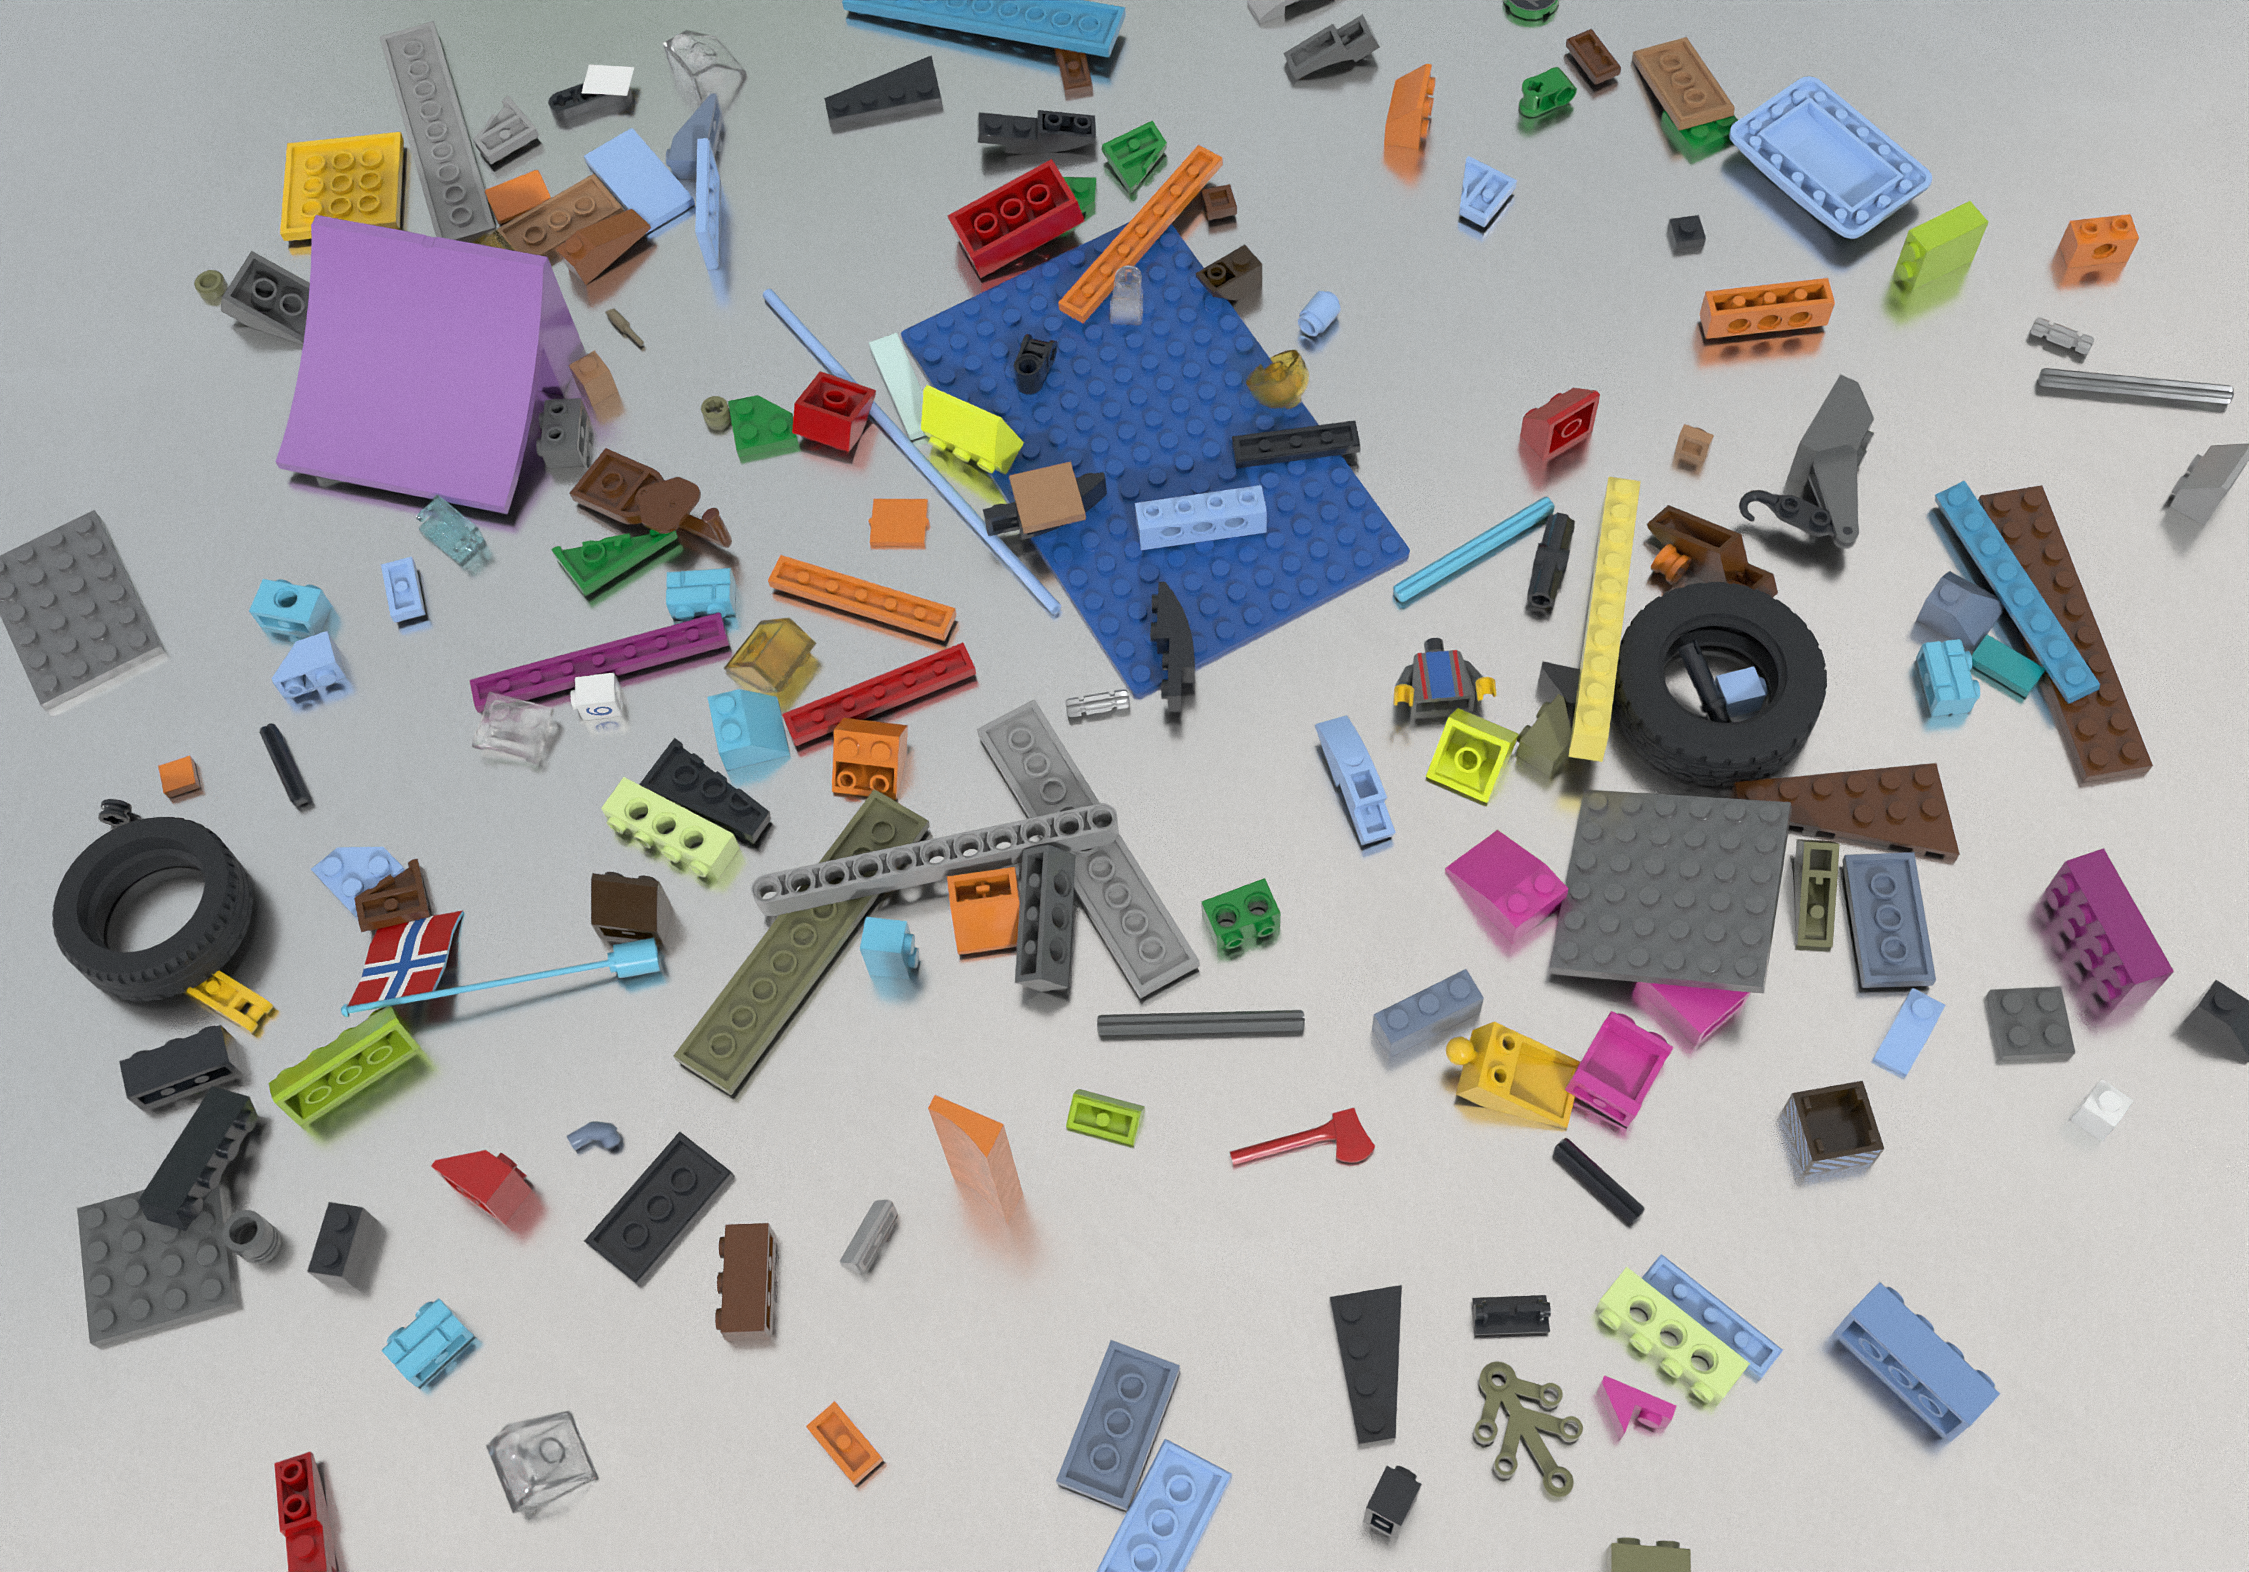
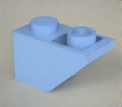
M328 631L296 641L273 675L272 682L284 699L299 696L305 691L320 686H328L337 680L346 678L338 646Z

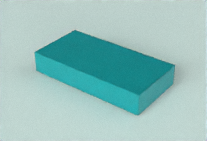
M1988 634L1971 655L1973 667L2025 698L2045 672V668Z

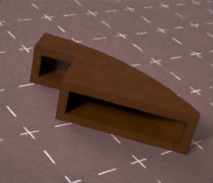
M1667 505L1647 523L1648 529L1664 546L1671 543L1676 547L1677 553L1691 558V564L1688 569L1705 583L1726 582V584L1744 585L1769 594L1772 598L1778 594L1774 574L1748 563L1742 534L1670 505Z

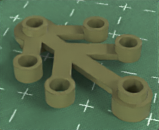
M1495 1361L1487 1364L1482 1369L1479 1377L1480 1387L1487 1396L1481 1420L1476 1423L1474 1428V1436L1477 1441L1489 1444L1495 1440L1498 1433L1495 1419L1501 1402L1510 1415L1501 1452L1494 1461V1471L1502 1478H1509L1514 1475L1518 1466L1515 1457L1520 1436H1522L1544 1473L1541 1481L1544 1493L1549 1498L1555 1500L1566 1498L1574 1485L1573 1476L1569 1470L1556 1464L1536 1428L1558 1434L1565 1441L1574 1442L1579 1439L1583 1432L1581 1421L1574 1416L1561 1419L1524 1408L1516 1396L1517 1394L1540 1400L1543 1406L1555 1408L1560 1404L1563 1397L1562 1389L1557 1384L1546 1383L1542 1386L1519 1379L1513 1368L1504 1362ZM1501 1374L1505 1378L1506 1383L1502 1386H1497L1492 1382V1376ZM1548 1389L1555 1391L1557 1400L1548 1401L1544 1397V1391ZM1566 1423H1573L1577 1427V1434H1567L1564 1430V1425ZM1482 1425L1490 1426L1493 1435L1483 1437L1479 1433V1427ZM1501 1459L1511 1461L1512 1470L1507 1472L1501 1470L1498 1464ZM1561 1475L1565 1479V1486L1561 1488L1555 1487L1551 1480L1552 1476Z

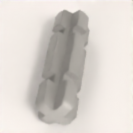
M2037 317L2030 331L2032 335L2039 338L2046 336L2047 341L2068 349L2072 346L2076 348V352L2081 354H2088L2094 343V338L2086 334L2079 336L2077 335L2078 331L2057 323L2050 325L2048 324L2049 320Z
M1126 689L1115 690L1114 694L1103 692L1083 696L1084 699L1079 700V697L1068 698L1065 702L1067 715L1071 718L1081 716L1082 712H1086V715L1112 711V707H1116L1119 710L1130 706L1129 694Z

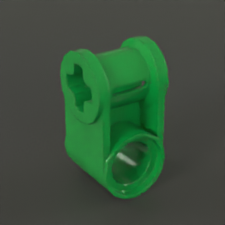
M1553 67L1546 72L1523 81L1521 89L1523 98L1519 101V111L1528 117L1539 116L1549 110L1568 104L1575 97L1577 88L1559 67Z

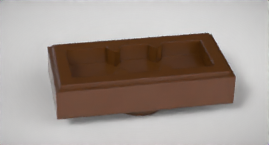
M1592 29L1566 40L1567 49L1595 85L1620 75L1621 66Z

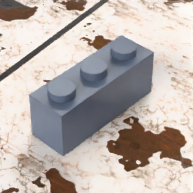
M1464 969L1373 1015L1372 1031L1388 1058H1391L1480 1014L1484 997L1467 969Z

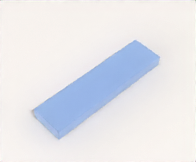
M1662 1254L1642 1277L1644 1281L1748 1361L1750 1364L1745 1371L1758 1381H1760L1782 1353L1783 1349Z

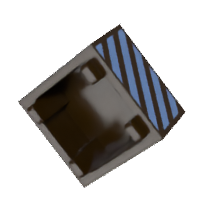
M1863 1081L1794 1092L1784 1106L1804 1175L1874 1163L1884 1150Z

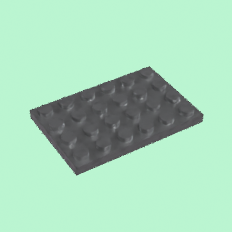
M95 510L0 555V616L36 697L45 711L165 652L100 516Z

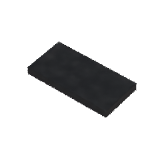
M679 1131L588 1235L584 1242L639 1287L729 1183L734 1174Z

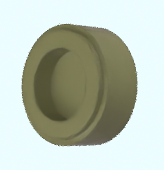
M207 270L197 276L194 286L203 299L214 300L225 293L227 282L219 271Z

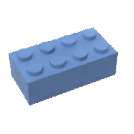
M1880 1282L1853 1308L1834 1330L1846 1344L1951 1442L1969 1428L2000 1395L1994 1388V1382L1987 1374L1973 1369L1964 1360L1963 1353L1950 1342L1945 1343L1934 1332V1327L1925 1317L1919 1314L1915 1315L1904 1305V1299L1896 1290L1891 1287H1885Z

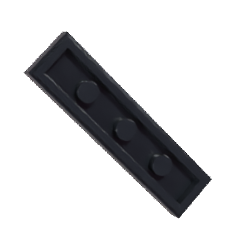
M1355 420L1232 436L1236 468L1358 453L1361 447Z

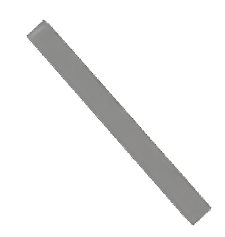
M1099 803L765 874L753 882L751 892L759 910L764 915L776 916L945 880L947 876L982 872L1022 863L1024 849L1051 845L1071 853L1113 843L1119 835L1117 812L1111 805ZM1101 821H1107L1111 823L1107 827L1096 826V824ZM1068 828L1077 829V831L1071 835L1062 833L1064 830ZM1035 835L1044 836V838L1038 842H1033L1029 840L1031 837ZM1002 842L1011 843V845L1005 849L996 848V846ZM969 849L977 850L972 856L963 855ZM936 856L944 857L941 862H930ZM903 863L911 864L910 867L905 870L896 869L899 865ZM870 870L877 871L872 877H863ZM835 878H844L839 884H830ZM802 885H810L806 891H796ZM776 892L772 898L763 899L766 893Z

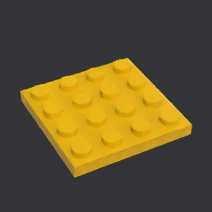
M401 132L287 143L280 235L283 240L311 239V224L316 215L399 230L404 138Z

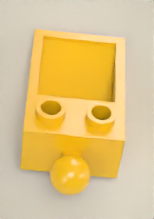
M1491 1022L1472 1030L1470 1040L1464 1037H1455L1448 1042L1446 1046L1448 1060L1455 1065H1463L1456 1095L1491 1110L1562 1129L1568 1128L1575 1096L1565 1091V1088L1580 1061L1497 1022Z

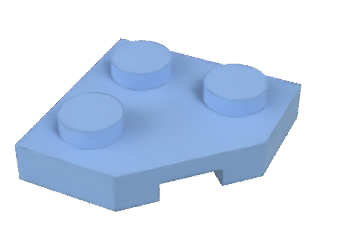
M337 847L311 868L313 873L354 917L357 916L354 900L356 896L367 889L374 888L379 881L391 874L394 878L405 870L384 847Z

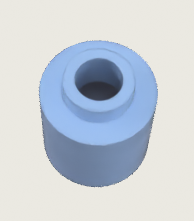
M1318 291L1299 314L1298 325L1301 330L1310 336H1317L1318 333H1323L1341 311L1337 296L1329 291Z

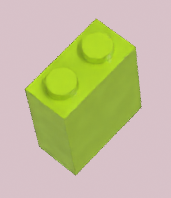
M1968 201L1910 229L1895 267L1898 276L1914 290L1973 261L1989 221L1971 201Z

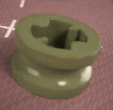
M712 396L703 401L701 412L706 424L711 427H721L729 421L730 411L724 398ZM714 409H716L717 411H720V413H719V414H715L714 412H711V411L714 410Z

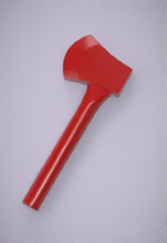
M1353 1107L1332 1113V1119L1317 1128L1233 1150L1229 1154L1232 1164L1236 1165L1316 1142L1336 1140V1159L1342 1162L1356 1163L1366 1159L1374 1151L1375 1145L1362 1127Z

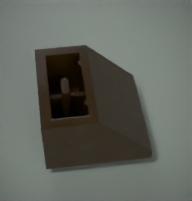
M605 872V874L592 873L591 925L599 938L624 941L655 938L657 945H665L673 907L659 881L645 875L638 876V878H630L616 872Z

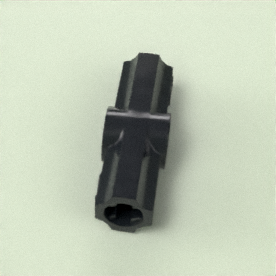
M1557 512L1554 515H1548L1542 542L1538 543L1532 568L1534 573L1527 594V600L1535 607L1545 609L1546 607L1554 606L1561 577L1564 578L1570 555L1569 545L1572 540L1575 521L1564 513Z

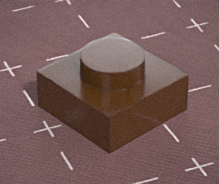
M1230 184L1201 190L1202 201L1208 220L1237 214V205Z

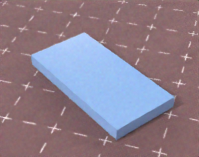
M633 128L584 155L588 166L626 210L633 209L651 226L648 232L695 205L691 194Z
M702 138L697 139L695 233L707 270H716L719 267L720 175L710 140Z
M1164 1439L1096 1572H1184L1232 1478V1473Z

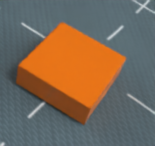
M191 756L158 766L163 793L168 798L200 788L195 762Z

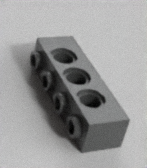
M1051 845L1024 849L1022 859L1015 983L1041 992L1068 988L1076 855Z

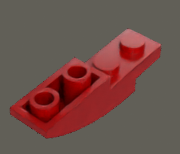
M310 1451L274 1463L279 1528L286 1538L288 1572H336L329 1515L314 1454Z

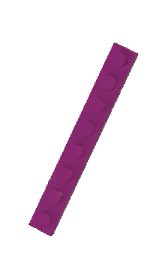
M721 613L708 615L471 679L469 681L474 707L478 713L573 688L575 687V677L614 673L617 676L728 646L729 642Z

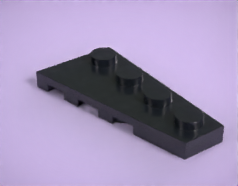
M932 55L824 98L830 128L943 106Z
M676 738L672 740L639 784L751 843L757 840L771 820L770 811L740 788L736 789L727 782L725 776L718 771L714 772L706 766L702 758L695 753L691 754Z

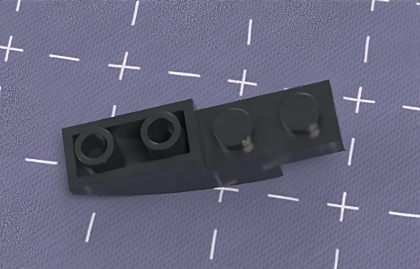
M1038 110L1036 118L979 112L977 119V143L1005 145V153H1053L1094 143L1096 140L1095 115Z
M1104 472L1096 474L1087 473L1076 478L1086 513L1107 495ZM1015 502L996 504L990 508L983 509L988 536L1019 530L1021 540L1064 526L1060 525L1024 534Z
M1159 582L1158 594H1152V613L1157 614V622H1151L1150 638L1151 642H1157V654H1163L1162 669L1168 670V679H1162L1161 699L1168 700V712H1181L1182 683H1195L1193 639L1188 620L1180 602L1166 582Z

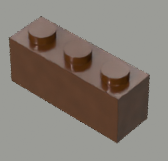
M769 1223L725 1225V1236L719 1239V1256L721 1259H724L723 1272H718L717 1291L718 1294H722V1307L716 1309L715 1325L727 1342L771 1340L775 1233Z

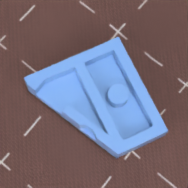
M1468 156L1465 163L1459 215L1485 227L1516 189L1517 180Z

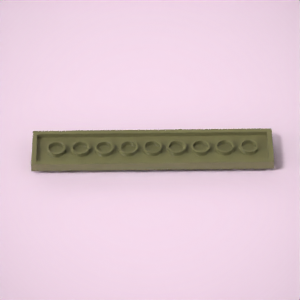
M874 789L819 863L919 842L930 827L929 820ZM870 870L863 877H872L877 871ZM835 878L830 884H839L844 878ZM802 885L797 892L806 891L810 885ZM880 893L779 915L673 1055L675 1060L732 1095Z

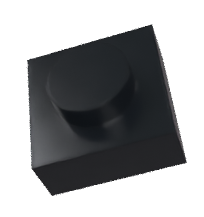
M1699 215L1669 219L1668 230L1674 250L1705 245L1706 236Z

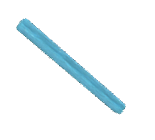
M1543 497L1394 585L1393 593L1400 602L1410 599L1548 517V515L1553 514L1554 503L1549 497Z

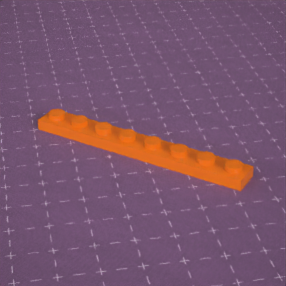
M1198 145L1058 302L1059 310L1084 323L1223 165L1222 157Z

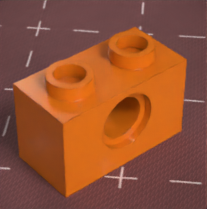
M2131 214L2072 220L2069 222L2059 245L2067 268L2128 262L2139 240V236Z

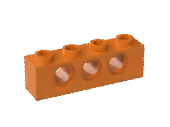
M1822 278L1705 291L1699 315L1705 338L1709 339L1828 325L1835 301L1829 279Z

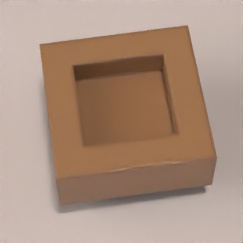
M1684 424L1679 434L1675 451L1705 462L1714 435L1707 433L1701 428Z

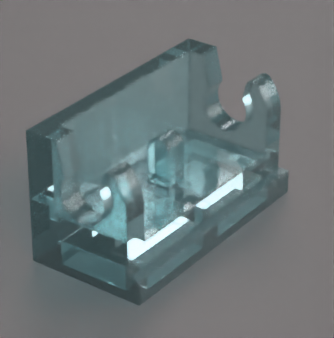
M436 495L433 501L416 518L418 521L423 522L430 516L420 526V533L461 567L487 546L479 528L439 495Z

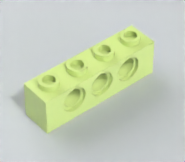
M623 777L601 808L608 820L606 824L611 829L620 834L626 831L646 848L654 846L660 849L667 859L675 863L681 860L701 877L709 875L718 880L740 849L733 833ZM647 813L643 819L635 820L639 815ZM675 828L671 833L663 834L666 829ZM703 842L698 848L690 849L694 843Z
M1628 1267L1624 1269L1603 1295L1595 1309L1600 1313V1319L1607 1326L1614 1330L1619 1328L1631 1337L1629 1339L1630 1343L1637 1350L1644 1354L1651 1353L1661 1361L1660 1366L1666 1373L1676 1379L1681 1377L1692 1386L1691 1391L1694 1395L1705 1403L1712 1402L1718 1406L1750 1364ZM1630 1309H1643L1648 1316V1321L1638 1322L1634 1320L1630 1314ZM1665 1331L1673 1333L1677 1337L1679 1345H1666L1662 1341L1660 1333ZM1701 1356L1705 1358L1709 1364V1370L1700 1371L1696 1369L1692 1364L1691 1357Z

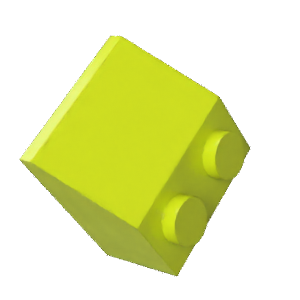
M1457 708L1447 719L1426 777L1487 803L1508 764L1519 734Z

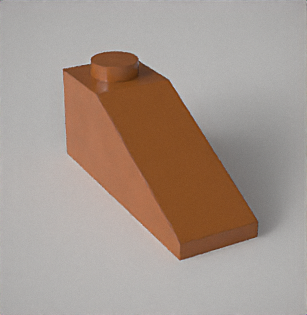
M629 209L577 230L556 251L567 268L587 285L651 229V226L633 209Z

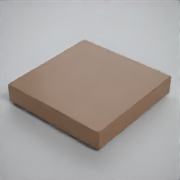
M1071 461L1009 476L1024 534L1086 520Z

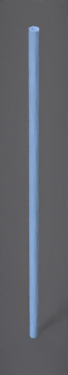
M769 288L763 292V298L834 376L857 383L772 289ZM873 401L869 414L1043 605L1052 614L1057 613L1061 609V604L998 535L988 536L985 521L876 402Z

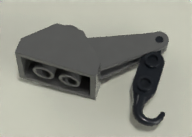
M1840 374L1801 439L1787 477L1788 480L1803 487L1811 486L1819 507L1794 495H1778L1763 490H1752L1745 493L1739 502L1740 513L1745 519L1750 522L1755 520V517L1748 511V505L1751 502L1757 501L1766 505L1778 519L1817 537L1830 535L1834 544L1839 548L1849 549L1855 545L1859 535L1857 468L1861 466L1867 454L1866 449L1875 434L1870 431L1874 416L1857 381Z

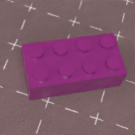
M2102 848L2065 861L2045 889L2047 900L2050 906L2059 913L2066 935L2075 942L2080 951V959L2083 966L2090 970L2095 978L2099 995L2104 1001L2108 1002L2112 1011L2151 998L2172 975L2174 970L2105 849Z

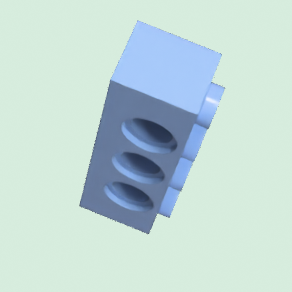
M1262 485L1135 503L1136 523L1141 550L1267 532V511Z

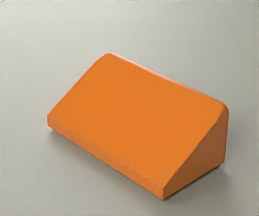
M539 170L531 171L485 190V195L499 224L517 218L551 198Z

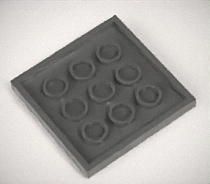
M222 1174L218 1186L211 1190L204 1201L200 1215L191 1222L186 1231L148 1221L138 1203L144 1190L77 1208L90 1344L97 1347L238 1307L232 1250L222 1240V1230L225 1222L228 1220Z

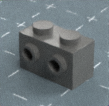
M582 399L545 400L544 412L539 414V425L542 434L541 438H537L536 443L538 455L543 457L547 468L584 467L588 413Z

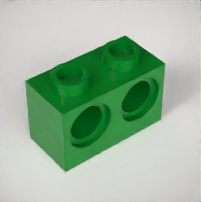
M1265 878L1201 901L1202 917L1217 950L1224 947L1227 949L1238 947L1244 943L1245 939L1256 935L1259 937L1270 935L1277 927H1280L1281 912ZM1255 907H1261L1266 912L1261 915H1255L1250 910ZM1223 919H1230L1235 922L1229 927H1223L1218 924Z

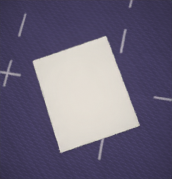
M589 65L581 93L627 96L634 67Z

